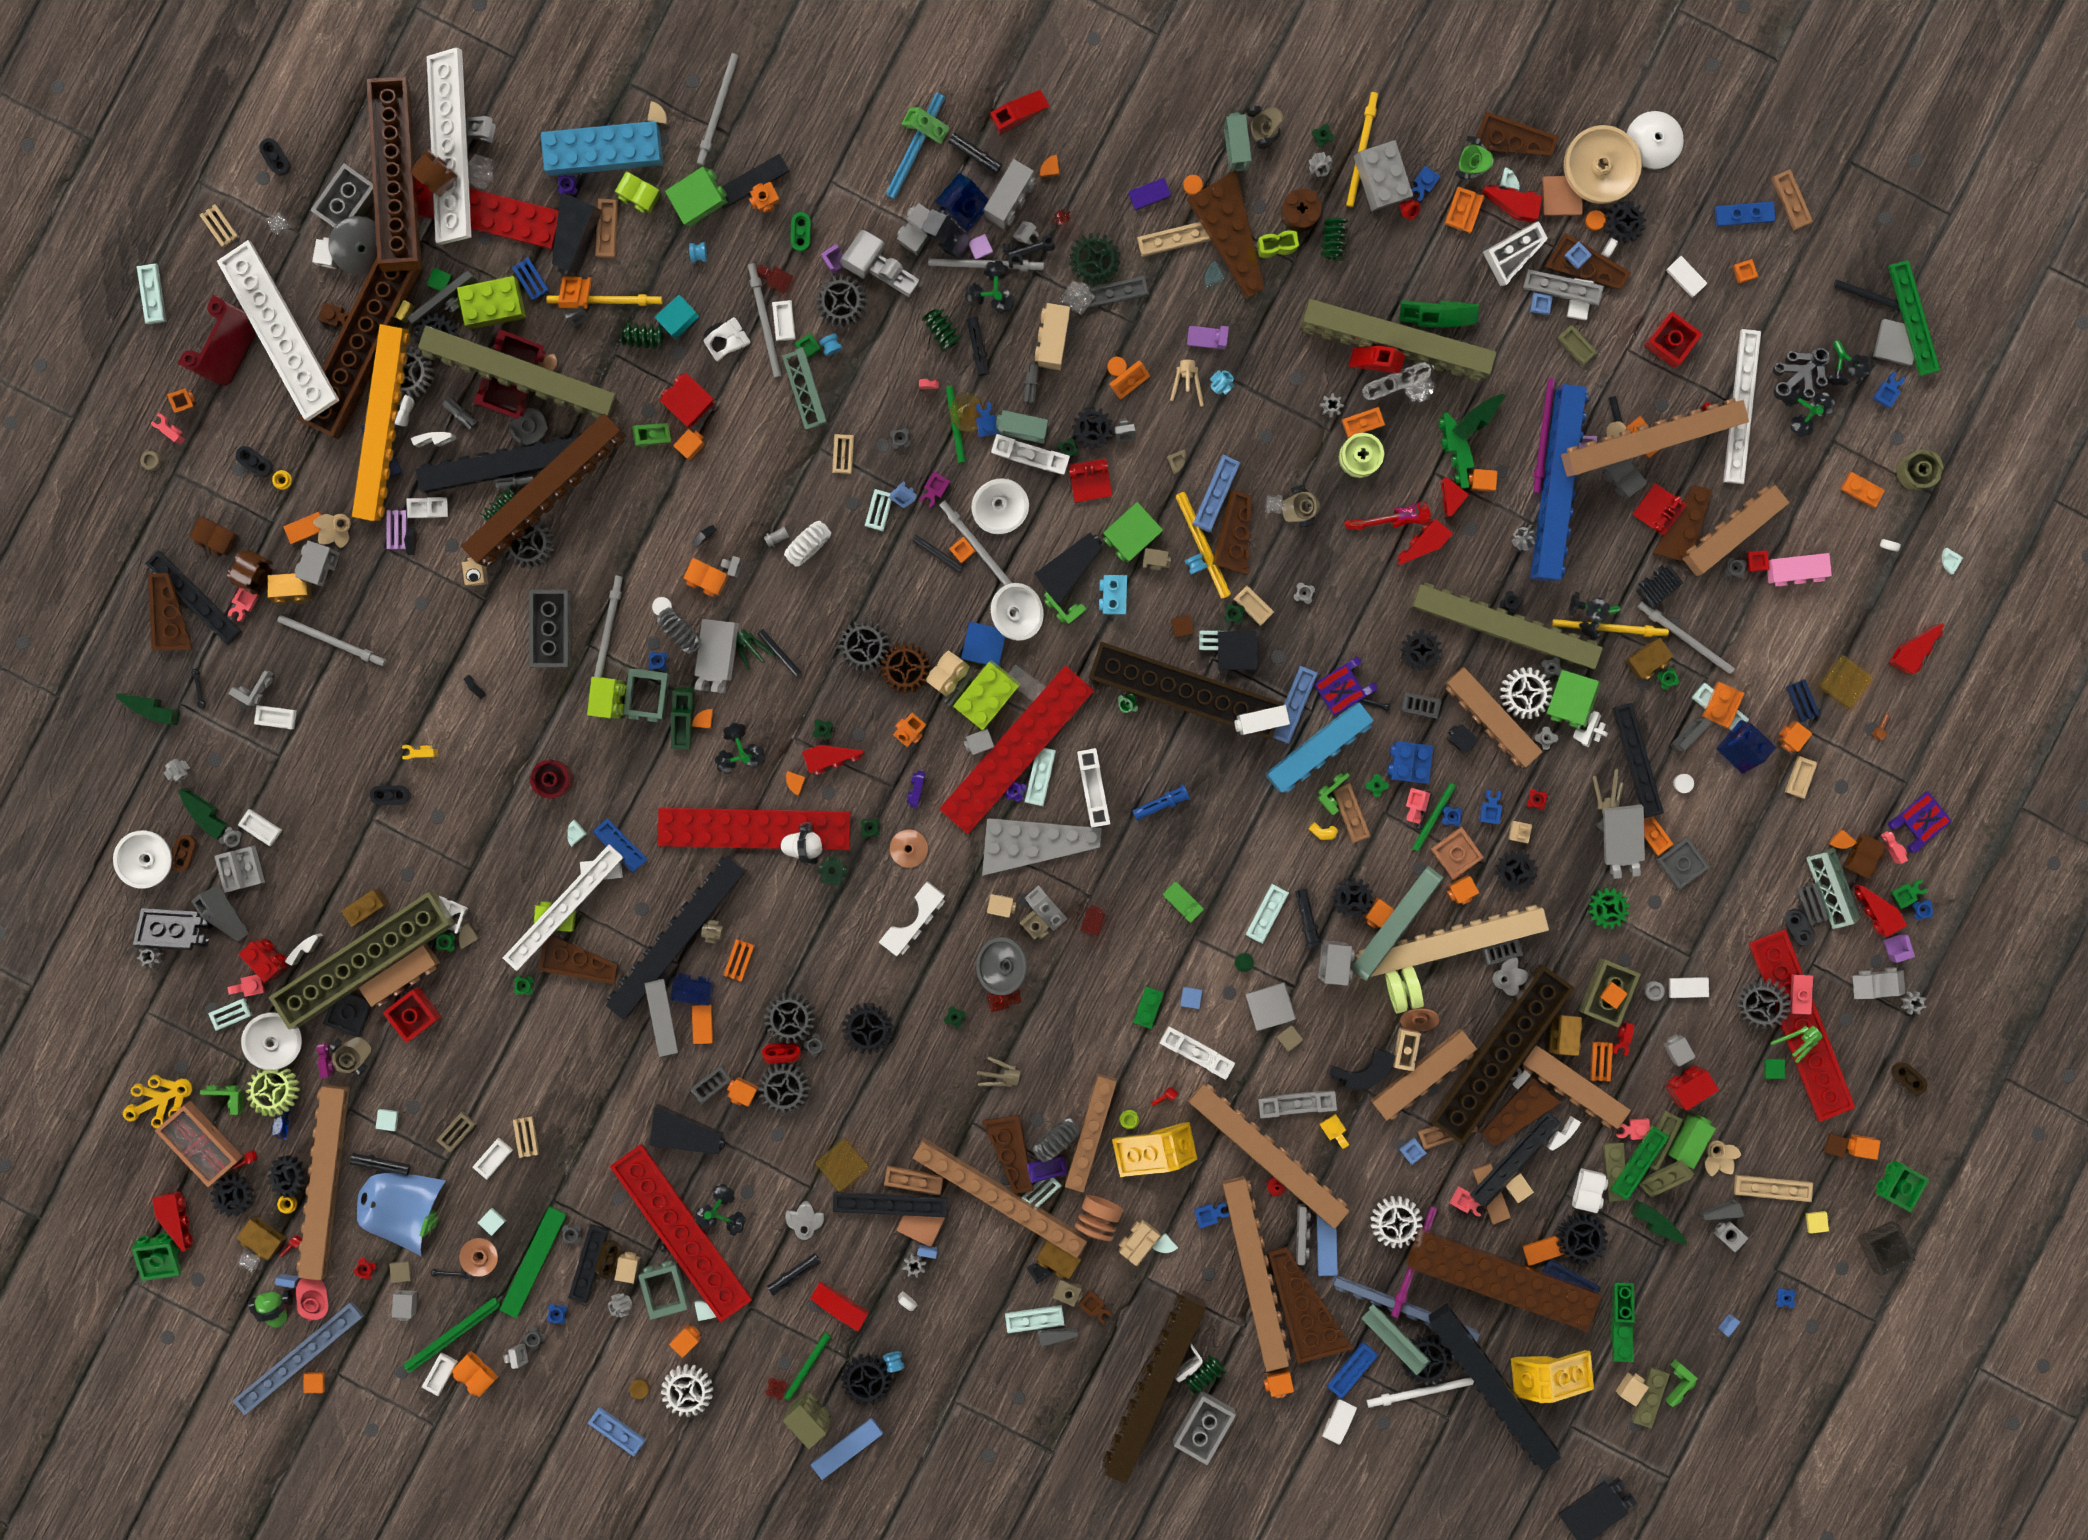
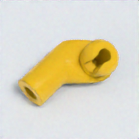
M1315 822L1308 828L1320 840H1332L1338 833L1337 828L1334 826L1322 829Z

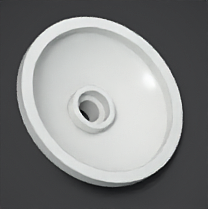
M1650 111L1641 114L1630 124L1626 132L1636 143L1641 155L1642 167L1646 169L1656 170L1669 166L1678 158L1683 148L1684 138L1680 125L1672 116L1664 112ZM1655 134H1659L1661 139L1657 140Z
M995 479L982 485L975 493L971 506L972 514L976 523L983 530L993 534H1004L1015 530L1023 523L1028 514L1029 500L1026 492L1018 483L1009 479ZM1000 499L1001 502L996 504L995 501Z
M1011 583L1001 587L994 595L991 603V616L998 631L1005 637L1016 641L1031 638L1039 631L1044 613L1041 600L1036 592L1021 583Z
M135 831L119 841L114 851L113 864L117 875L123 882L135 888H149L162 882L168 875L172 865V853L167 842L158 834L151 831ZM147 855L150 857L149 862L145 859Z
M265 1013L255 1017L247 1024L241 1037L242 1051L247 1060L254 1066L264 1070H277L289 1065L297 1057L302 1044L299 1028L288 1030L278 1013ZM271 1041L274 1046L268 1047L266 1043Z

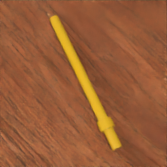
M1371 92L1368 107L1365 108L1364 116L1366 117L1358 153L1367 148L1372 121L1376 117L1378 93ZM1356 162L1347 198V207H1354L1360 180Z
M639 294L638 296H589L588 304H638L639 306H647V304L663 303L662 296H647V294ZM547 296V303H558L559 296Z
M1553 619L1552 627L1581 629L1579 624L1582 622ZM1599 623L1597 631L1642 634L1644 637H1668L1669 633L1668 629L1654 628L1649 625L1638 627Z

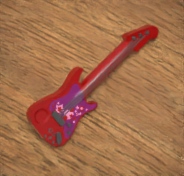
M1417 502L1405 508H1395V514L1366 520H1347L1344 524L1347 529L1363 530L1365 527L1393 522V528L1408 523H1428L1431 520V514L1425 502Z

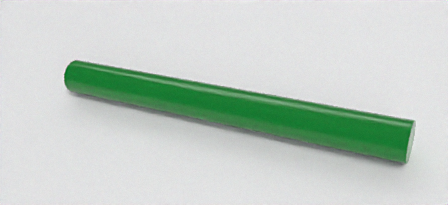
M953 386L946 387L957 459L958 463H964L966 461Z
M1450 782L1414 843L1413 850L1419 852L1457 787Z
M824 1333L784 1396L787 1400L791 1401L831 1338L829 1333Z

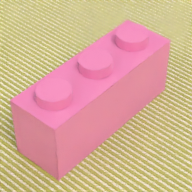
M1825 553L1769 560V570H1767L1768 583H1775V587L1785 586L1789 581H1794V584H1804L1807 579H1813V582L1826 581L1825 577L1832 576L1830 555Z

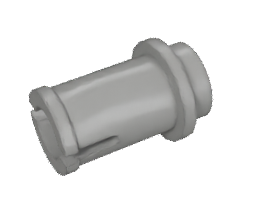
M783 526L771 534L767 533V536L764 537L769 547H775V544L789 538V535Z

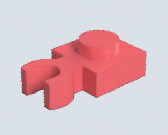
M239 588L232 600V603L236 604V606L229 610L228 616L233 617L235 612H238L239 617L237 621L242 622L245 618V610L251 612L260 595H253Z
M1886 831L1881 834V838L1886 843V848L1894 863L1902 864L1908 861L1906 849L1896 842L1893 833Z
M1648 1118L1630 1119L1629 1125L1621 1124L1620 1127H1623V1132L1616 1134L1618 1138H1625L1629 1134L1631 1140L1643 1139L1650 1129V1121Z
M1458 1186L1449 1203L1466 1213L1471 1210L1474 1215L1480 1217L1481 1214L1476 1211V1208L1481 1205L1470 1196V1192Z

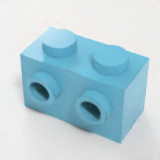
M1104 575L1103 579H1100L1099 591H1103V599H1099V610H1103V615H1126L1127 575Z

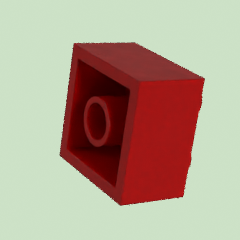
M1671 311L1663 318L1643 346L1672 368H1675L1682 363L1703 333Z
M419 987L411 990L383 1012L405 1043L415 1039L442 1018Z
M1699 1066L1688 1067L1684 1070V1074L1679 1077H1672L1668 1080V1084L1665 1085L1675 1104L1686 1111L1719 1091L1708 1071Z

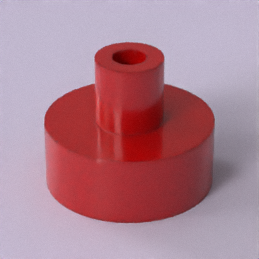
M1413 199L1402 202L1400 204L1402 216L1408 220L1415 219L1420 211V203Z
M1274 1177L1267 1181V1190L1271 1195L1280 1196L1285 1192L1286 1187Z

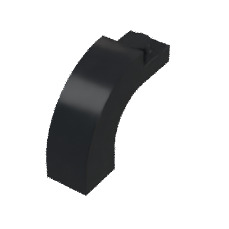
M1375 1047L1371 1061L1362 1070L1347 1071L1329 1065L1327 1073L1331 1075V1079L1340 1082L1344 1079L1343 1086L1345 1088L1366 1089L1376 1085L1387 1076L1393 1066L1396 1055Z

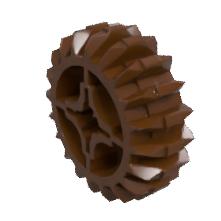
M903 642V648H900V645L896 643L897 650L894 651L892 647H889L891 654H883L888 658L887 661L880 660L881 663L886 664L885 667L879 668L881 671H886V673L881 675V678L888 677L884 683L887 685L892 682L891 690L898 686L897 693H900L901 689L904 688V693L908 694V688L910 687L914 693L916 692L915 685L919 689L922 688L920 681L927 683L923 677L924 675H929L928 672H925L926 669L932 668L931 665H925L926 662L930 661V658L923 659V656L927 654L926 651L919 654L918 652L921 650V647L918 646L914 650V643H911L909 648H907L906 642ZM908 652L915 654L919 658L921 665L911 664ZM902 653L901 662L898 665H890L892 659L897 654ZM905 658L908 666L915 667L907 670L906 678L903 670L896 669L904 666ZM921 670L919 677L914 682L909 683L910 673ZM890 671L900 672L903 684L895 681Z

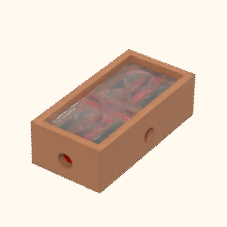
M191 1101L183 1105L155 1130L207 1187L213 1184L243 1157Z

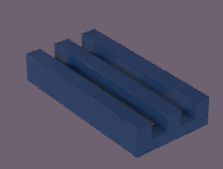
M1805 679L1786 687L1800 722L1820 715ZM1800 685H1801L1802 688H1803V691H1804V693H1805V695H1806V698H1807V700H1808V703H1809V705H1810L1811 710H1812L1813 713H1811V711H1810V709H1809V707H1808V704H1807L1806 699H1805V697H1804V695H1803V692H1802V690H1801ZM1793 688H1796L1800 701L1806 712V716L1803 715V712L1798 703Z

